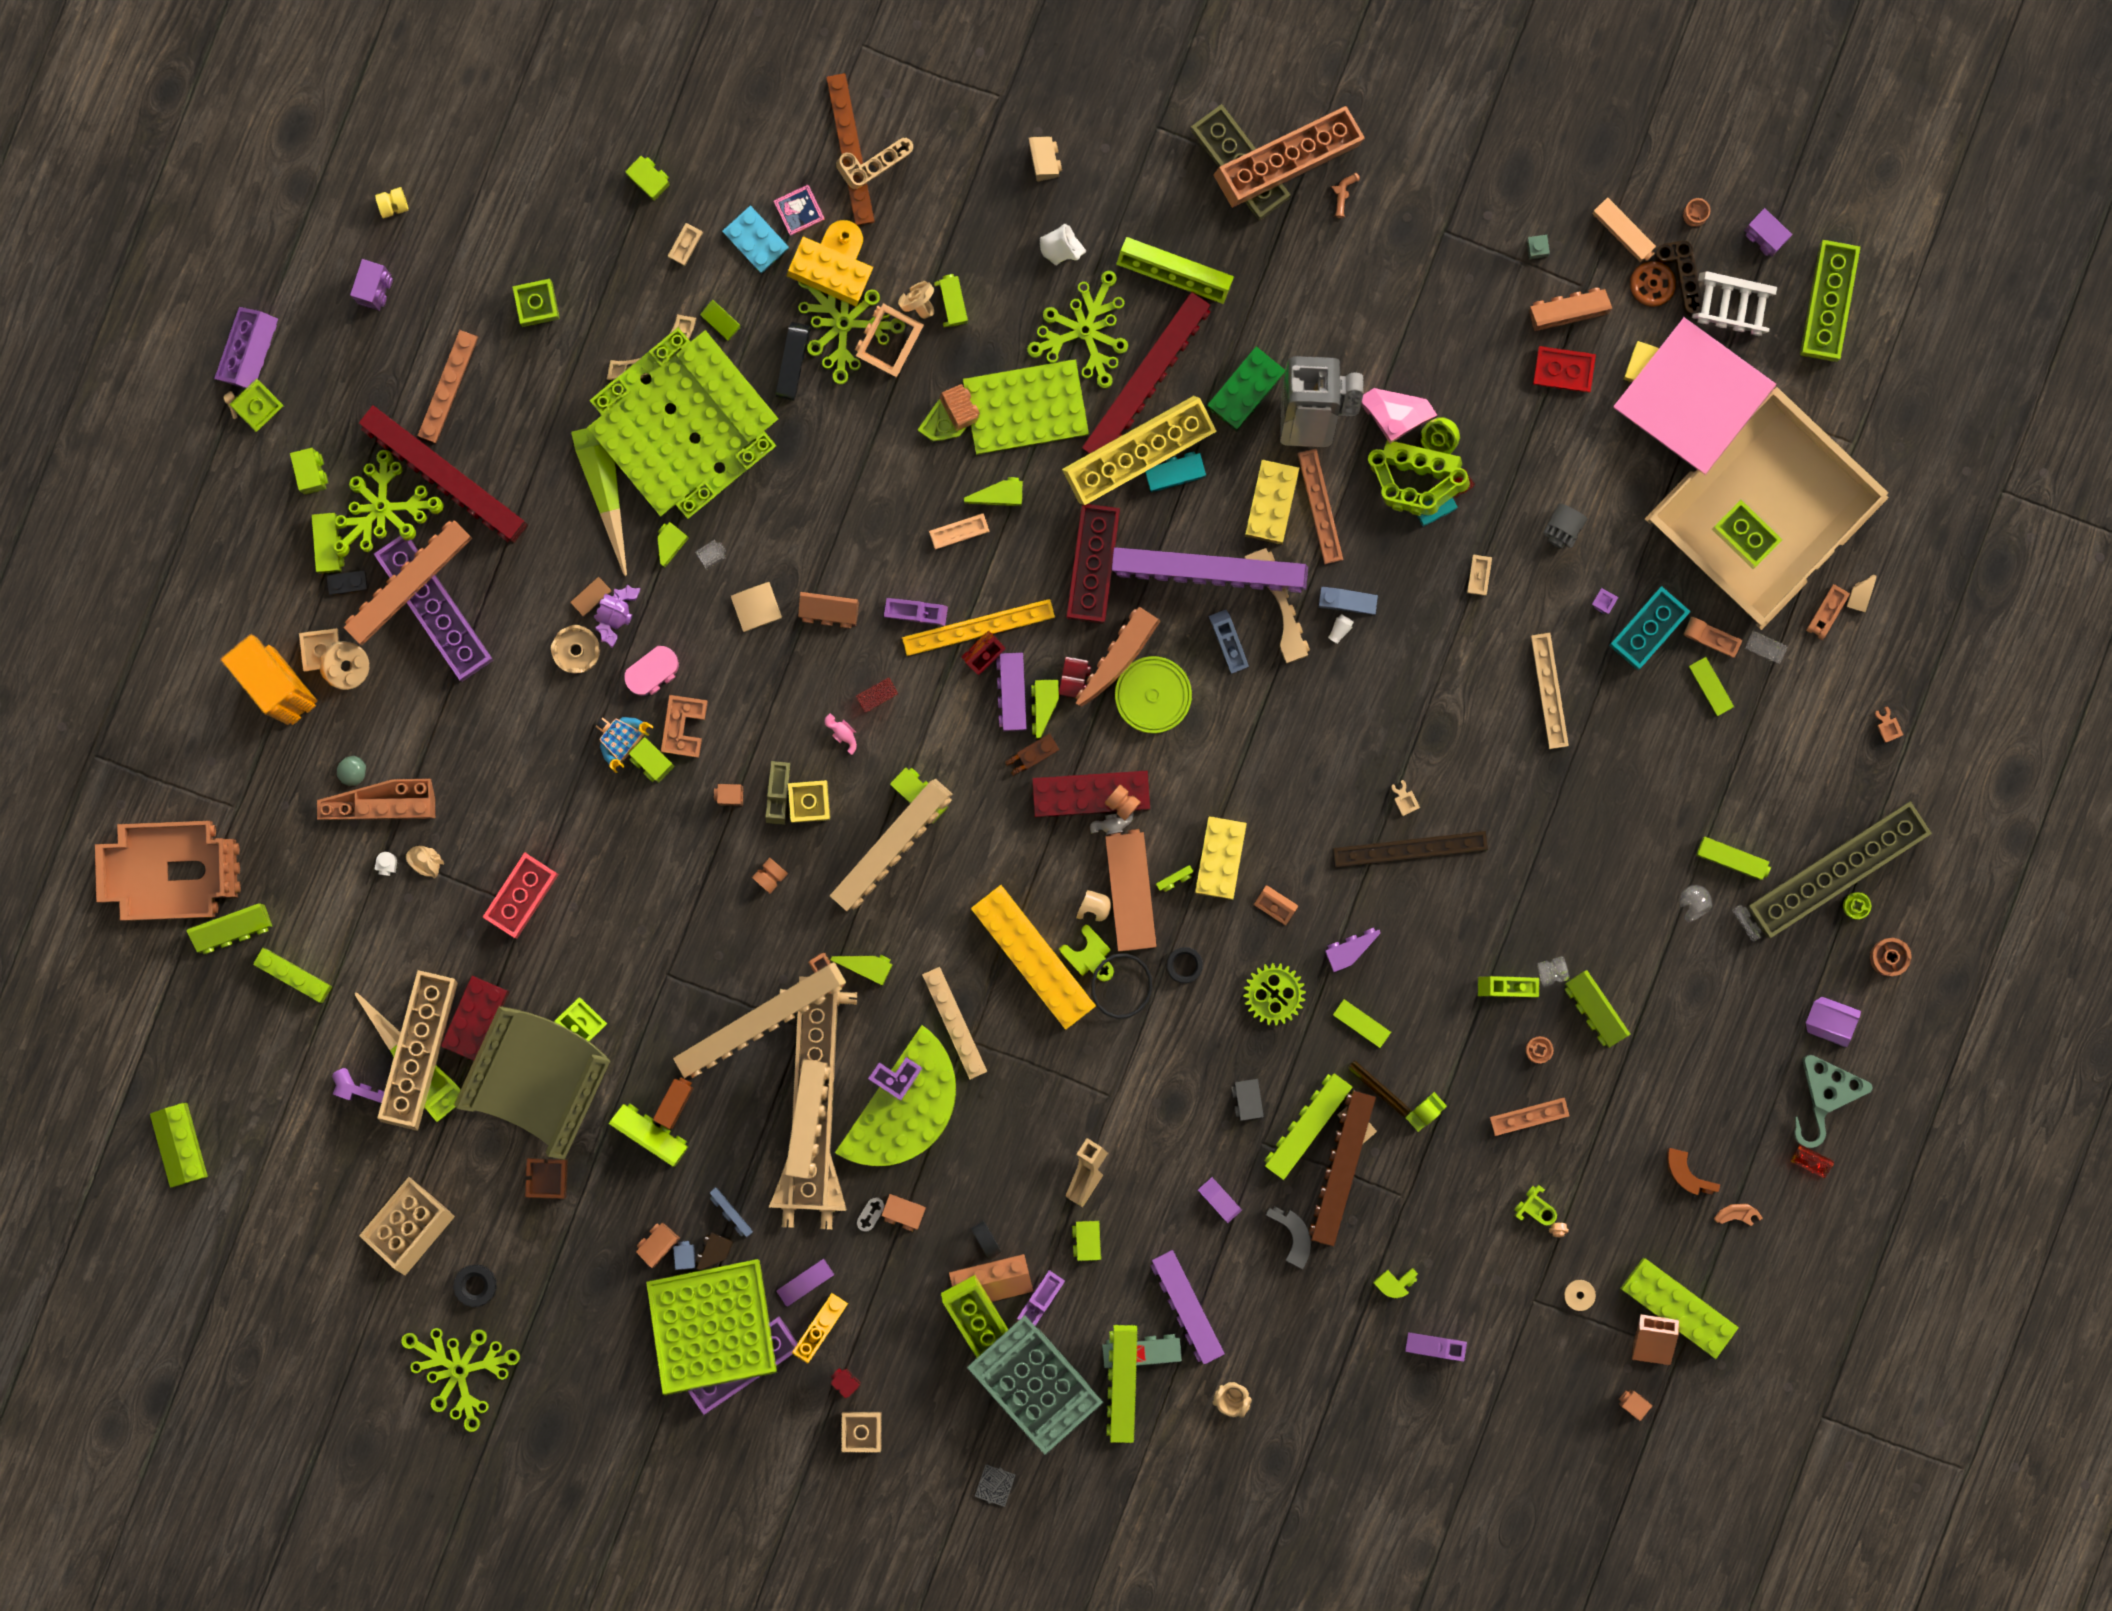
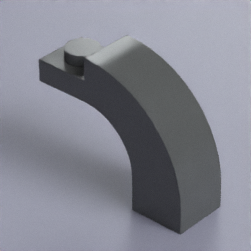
M1275 1206L1273 1210L1268 1208L1265 1215L1284 1224L1292 1234V1247L1285 1260L1303 1269L1311 1249L1310 1235L1305 1223L1291 1210H1289L1285 1217L1283 1215L1284 1211Z

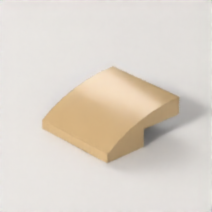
M770 582L731 596L743 632L782 618Z

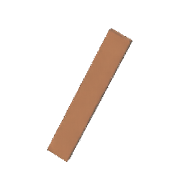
M1317 449L1298 453V458L1324 565L1342 561L1343 556Z

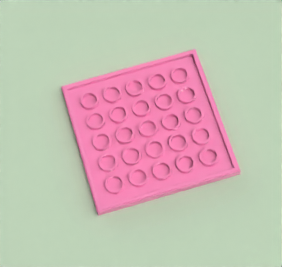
M1684 317L1613 407L1706 475L1776 387V383Z

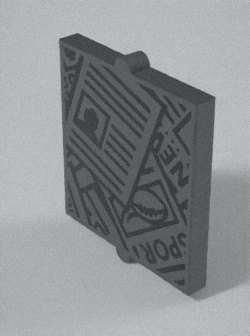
M985 1464L975 1497L986 1500L989 1504L992 1502L1005 1507L1016 1474L1004 1471L1001 1467L998 1469Z

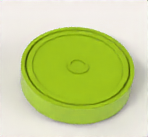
M1157 656L1144 657L1131 663L1120 675L1115 688V702L1123 720L1132 728L1150 734L1166 732L1177 726L1186 716L1192 700L1190 681L1182 668L1169 659Z

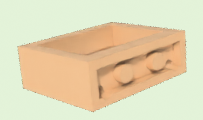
M883 303L882 307L877 306L873 317H875L873 324L868 323L864 331L867 334L864 341L860 340L855 350L858 353L856 356L897 377L924 325ZM885 312L914 327L894 367L865 352Z

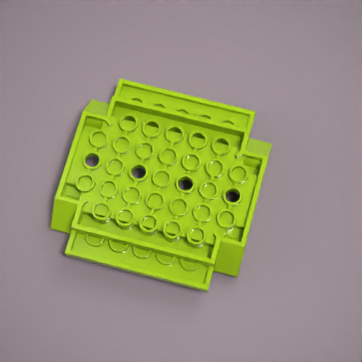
M676 328L589 400L601 416L587 427L588 430L660 516L676 504L686 518L689 519L718 493L776 447L774 442L765 433V430L778 420L777 416L706 330L690 342L680 328ZM644 373L649 374L652 378L651 382L647 385L640 381V377ZM673 403L676 406L675 413H666V404ZM692 433L700 435L699 443L693 444L690 442L689 437ZM717 462L725 465L723 473H716L714 471V465Z

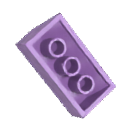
M239 307L214 379L244 389L256 378L258 379L260 370L264 365L267 350L270 347L272 335L276 330L278 318L261 311Z

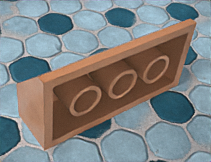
M1593 288L1588 290L1589 293L1581 294V292L1570 294V297L1565 299L1559 296L1552 298V302L1544 303V301L1534 302L1533 306L1529 308L1534 331L1609 314L1612 306L1606 290Z
M1025 1254L949 1272L952 1287L975 1275L991 1302L1033 1292Z

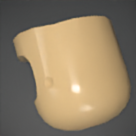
M1087 890L1076 918L1083 919L1085 912H1092L1096 914V921L1105 920L1111 908L1110 899L1106 895Z

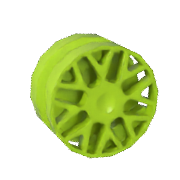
M1851 893L1843 902L1844 912L1852 919L1865 918L1871 911V901L1863 893Z

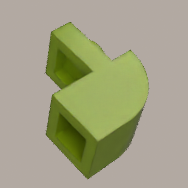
M1411 1268L1404 1276L1397 1280L1389 1270H1386L1373 1283L1385 1295L1392 1298H1400L1409 1293L1404 1287L1406 1285L1410 1287L1417 1280L1416 1276L1418 1274Z

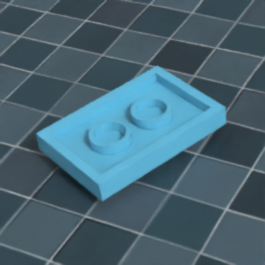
M751 205L723 230V233L761 274L789 249L787 244Z

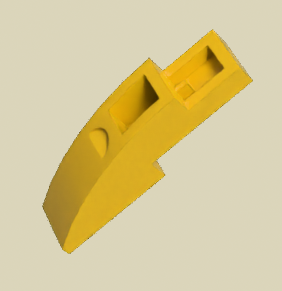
M831 1293L792 1354L808 1364L848 1303Z

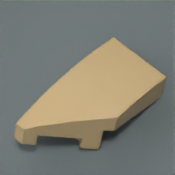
M1872 575L1870 578L1855 584L1852 588L1847 607L1866 612L1876 575Z

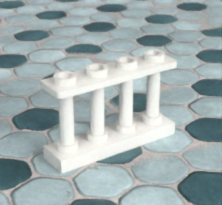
M1707 271L1699 273L1698 281L1704 282L1706 287L1701 313L1693 314V319H1698V323L1701 324L1716 323L1715 326L1719 328L1730 326L1733 327L1734 331L1738 332L1748 330L1751 331L1752 335L1762 336L1763 333L1769 332V328L1762 327L1766 299L1769 296L1776 295L1777 287ZM1716 285H1720L1724 289L1719 317L1709 315L1713 287ZM1733 289H1738L1741 293L1737 321L1726 319L1730 295ZM1751 292L1758 294L1757 297H1759L1754 325L1744 323L1748 297L1751 295Z

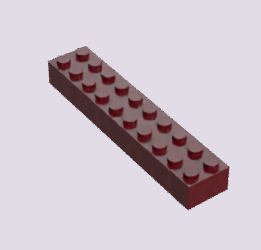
M374 405L371 406L360 420L361 430L370 438L374 436L378 438L376 442L386 450L391 448V453L403 462L404 459L408 461L406 465L416 473L421 471L423 473L421 476L433 485L434 482L438 484L436 488L447 497L451 494L453 496L452 500L462 508L464 506L468 507L466 511L477 520L481 517L483 519L482 523L492 531L494 529L498 530L497 535L507 543L510 540L515 543L528 526L523 519Z

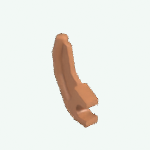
M1731 1204L1721 1209L1714 1220L1717 1223H1725L1737 1219L1752 1226L1754 1225L1751 1221L1753 1215L1757 1216L1758 1220L1763 1218L1749 1204Z

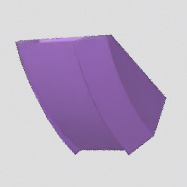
M1820 997L1814 1001L1806 1021L1807 1032L1840 1046L1847 1047L1860 1018L1861 1011Z

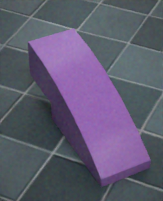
M887 598L884 617L945 626L948 607L919 601Z
M822 1259L778 1289L777 1293L788 1307L835 1274L825 1259Z
M1049 1270L1015 1320V1323L1023 1316H1026L1035 1326L1065 1281Z

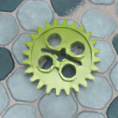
M1272 963L1271 968L1268 969L1265 964L1264 971L1257 968V975L1251 973L1254 979L1246 980L1250 987H1244L1245 990L1249 991L1248 994L1243 995V997L1249 998L1245 1005L1251 1004L1252 1007L1248 1011H1255L1254 1018L1260 1015V1022L1267 1019V1025H1269L1271 1020H1274L1275 1025H1278V1020L1281 1019L1282 1023L1285 1024L1286 1017L1292 1020V1013L1298 1015L1296 1008H1303L1299 1002L1305 1001L1304 998H1301V995L1305 994L1306 991L1300 990L1304 984H1298L1301 977H1294L1295 970L1289 973V966L1283 970L1281 963L1278 968H1275L1274 963ZM1271 975H1276L1279 978L1277 986L1269 984L1268 979ZM1264 982L1273 991L1277 989L1279 991L1278 996L1286 1001L1288 1006L1283 1005L1277 998L1271 999V993L1261 983ZM1285 988L1293 990L1292 998L1286 999L1283 996ZM1260 989L1266 992V998L1262 1001L1258 1000L1255 995L1257 990ZM1273 1002L1279 1003L1281 1006L1280 1012H1271L1270 1005Z

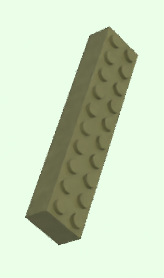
M1910 801L1747 906L1766 937L1770 939L1932 833Z

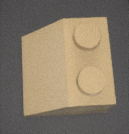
M1052 137L1029 138L1037 182L1058 178L1062 167L1060 160L1056 161L1055 153H1058L1056 141L1052 142Z

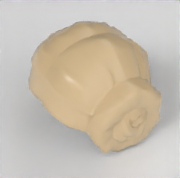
M1229 1382L1224 1386H1219L1214 1395L1213 1405L1217 1406L1221 1413L1230 1417H1244L1250 1408L1252 1400L1245 1387Z

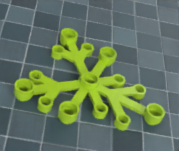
M1105 271L1102 274V285L1094 303L1089 292V284L1087 282L1079 283L1078 291L1082 293L1089 311L1086 320L1081 309L1082 303L1079 299H1073L1070 303V307L1075 312L1078 322L1058 314V311L1053 307L1046 308L1043 312V318L1047 323L1058 322L1074 329V331L1060 336L1049 331L1046 326H1040L1037 329L1038 336L1050 340L1043 343H1030L1027 349L1028 354L1033 358H1038L1044 350L1052 348L1047 354V360L1050 363H1055L1058 360V354L1063 343L1079 337L1086 341L1091 354L1086 367L1082 369V376L1086 379L1091 378L1095 366L1099 375L1097 378L1099 387L1103 389L1109 388L1112 385V377L1106 373L1102 363L1106 364L1110 369H1115L1118 366V359L1099 353L1093 338L1112 346L1117 354H1124L1128 349V343L1123 338L1114 339L1096 331L1107 326H1114L1116 324V317L1109 314L1105 319L1093 322L1096 316L1114 309H1122L1124 306V300L1121 297H1116L1113 302L1101 306L1109 287L1116 283V274L1112 271ZM1111 275L1113 279L1106 281L1105 277ZM1083 284L1086 285L1087 290L1082 291L1080 289V286ZM1121 300L1122 305L1116 306L1115 301ZM1078 302L1080 306L1073 308L1072 304ZM1050 311L1054 313L1052 318L1047 316V313ZM1109 317H1112L1115 321L1114 323L1109 324L1107 322V319ZM1088 327L1089 332L1083 333L1082 328ZM1041 329H1045L1047 333L1045 335H1041L1039 331ZM1119 342H1122L1124 344V347L1122 349H1119L1117 347V344ZM1037 346L1039 348L1038 352H1032V347ZM1055 354L1056 359L1050 360L1049 355ZM1115 360L1116 365L1110 366L1109 361ZM1089 369L1091 374L1086 376L1084 370ZM1107 377L1109 381L1102 383L1101 379Z
M798 281L800 287L808 289L822 304L801 302L798 307L800 313H830L834 318H821L819 316L812 318L811 324L814 328H820L821 326L833 328L820 340L809 342L807 346L808 352L812 356H819L823 351V347L839 333V348L829 357H825L822 364L824 368L831 369L834 366V362L838 360L837 369L833 373V379L837 384H845L848 380L845 360L854 371L861 367L860 361L854 358L846 349L847 332L852 328H866L868 323L873 324L875 317L870 321L854 319L869 306L877 305L880 301V295L876 290H868L864 296L865 300L849 314V303L841 300L840 314L835 308V297L828 295L827 299L819 290ZM871 295L876 296V300L873 302L869 300ZM807 305L808 309L806 311H802L801 306ZM890 314L883 316L882 320L889 318ZM894 318L891 322L881 320L874 333L878 338L879 344L887 345L889 343V336L880 329L891 330L895 334H900L905 330V322ZM815 319L821 321L819 325H814L813 322ZM843 320L848 322L847 326L842 327L840 325L841 321ZM896 323L901 324V328L899 330H896L894 328V325ZM886 336L887 341L881 342L880 337ZM818 346L819 350L817 352H813L812 347ZM826 360L832 361L830 366H826L824 363ZM857 361L859 363L858 367L853 368L851 366L852 362ZM843 374L844 379L838 380L837 376Z
M381 450L377 454L376 458L380 464L379 473L371 463L364 466L366 475L371 476L379 483L378 498L366 488V483L361 477H353L349 482V486L354 493H361L372 503L359 505L357 502H352L349 505L350 512L353 515L366 512L371 513L367 517L345 518L343 515L336 517L335 523L339 528L357 526L343 540H338L334 543L333 551L339 557L348 555L350 552L349 545L363 531V540L360 542V547L364 552L372 550V522L377 519V526L374 529V534L377 538L382 539L387 534L385 530V518L387 517L399 529V533L404 540H412L416 536L415 528L411 524L402 522L392 511L407 510L414 516L417 523L422 524L426 521L427 516L418 509H429L433 514H438L443 510L444 505L438 497H432L428 501H420L428 494L427 489L422 485L416 487L415 494L407 502L390 503L386 499L387 484L403 470L399 462H393V456L388 450ZM399 466L398 470H393L394 467ZM369 468H373L371 472H367ZM437 502L435 506H431V504ZM358 506L357 510H352L353 507ZM419 515H423L422 519L417 518ZM344 519V522L339 524V521ZM409 528V531L404 533V530ZM379 530H383L381 534H377ZM366 543H369V546L367 548H364V545Z
M435 1328L430 1333L432 1339H434L436 1351L419 1342L415 1334H405L401 1340L405 1348H415L432 1358L424 1362H413L410 1367L412 1372L419 1373L423 1369L439 1365L448 1368V1370L440 1372L432 1371L427 1375V1380L430 1383L451 1377L440 1396L432 1399V1409L436 1412L446 1409L447 1398L458 1381L462 1397L456 1407L450 1411V1416L455 1420L461 1418L462 1410L465 1408L467 1418L464 1421V1427L467 1431H476L480 1427V1420L474 1416L472 1406L477 1408L478 1412L484 1413L488 1410L489 1405L487 1402L479 1401L469 1395L465 1378L471 1371L486 1368L496 1374L499 1379H506L509 1375L508 1370L496 1365L503 1363L509 1365L517 1364L520 1360L519 1352L511 1349L503 1356L495 1357L502 1350V1344L495 1341L491 1343L490 1350L483 1361L468 1364L478 1346L484 1344L487 1340L486 1332L479 1329L472 1333V1343L462 1359L458 1350L459 1341L456 1338L448 1340L447 1347L451 1351L452 1362L446 1358L441 1338L443 1336L441 1329ZM435 1330H438L440 1332V1336L438 1338L434 1337L433 1332ZM479 1333L483 1335L481 1341L476 1339V1335ZM408 1337L413 1338L414 1342L412 1344L407 1343ZM451 1340L456 1341V1347L452 1348L450 1346ZM497 1343L499 1345L498 1351L493 1350V1344ZM511 1353L516 1355V1359L514 1361H511L509 1359V1355ZM416 1363L420 1365L418 1371H415L413 1368ZM457 1367H462V1374L456 1372ZM500 1370H504L506 1372L505 1377H500ZM432 1373L437 1376L435 1381L430 1379ZM438 1400H441L443 1402L442 1407H438L436 1405V1402ZM481 1403H484L486 1405V1409L484 1411L480 1410L479 1405ZM454 1410L459 1411L460 1414L458 1417L453 1416ZM470 1420L476 1422L475 1427L469 1425Z

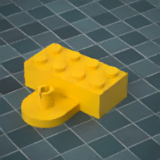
M840 220L829 226L821 244L802 237L786 276L857 306L873 269L872 266L856 260L863 243L861 230L853 222Z

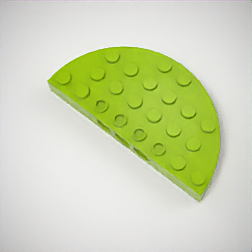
M923 1025L891 1070L896 1073L906 1057L923 1068L903 1099L899 1100L879 1087L836 1150V1154L863 1165H894L921 1154L943 1133L955 1105V1073L945 1048L934 1034Z

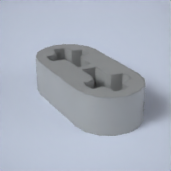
M872 1198L866 1204L857 1220V1226L860 1230L869 1231L876 1224L884 1210V1202L880 1198ZM876 1201H879V1206L881 1207V1209L875 1210V1212L871 1214L870 1211L872 1210V1206L870 1204L872 1202L875 1203ZM868 1215L872 1216L869 1220L871 1226L863 1228V1223L860 1222L861 1219L865 1220Z

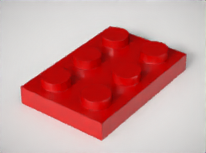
M1539 346L1533 385L1590 393L1596 354Z

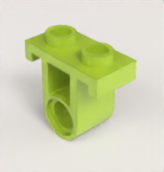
M1433 1092L1405 1118L1419 1132L1424 1126L1431 1123L1447 1106Z
M1540 1185L1532 1186L1526 1194L1528 1196L1524 1203L1521 1201L1514 1211L1517 1213L1514 1216L1522 1221L1524 1218L1522 1213L1525 1211L1543 1225L1553 1224L1557 1219L1556 1211L1537 1196L1539 1191L1543 1193L1545 1189ZM1545 1210H1549L1552 1214L1549 1221H1544L1541 1217L1542 1212Z

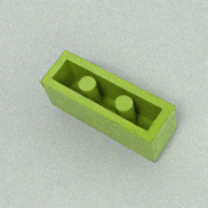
M335 513L312 515L316 572L319 574L342 572L341 567H344V557L337 556L333 551L334 543L342 540V536H339L338 529L341 528L335 523L337 517Z
M905 767L890 785L911 804L927 786L928 782L922 783L918 779L920 775L913 768L908 770ZM948 806L945 809H939L937 813L940 815L935 821L946 811Z

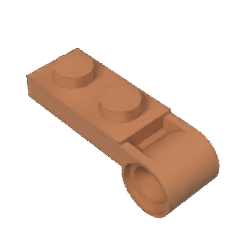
M1694 617L1690 618L1683 634L1732 658H1735L1743 641Z

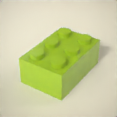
M1742 500L1712 528L1752 569L1757 567L1782 541Z

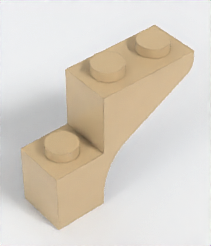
M1089 1139L1085 1140L1077 1153L1079 1157L1078 1167L1066 1193V1197L1082 1208L1103 1177L1098 1168L1108 1154L1101 1146Z

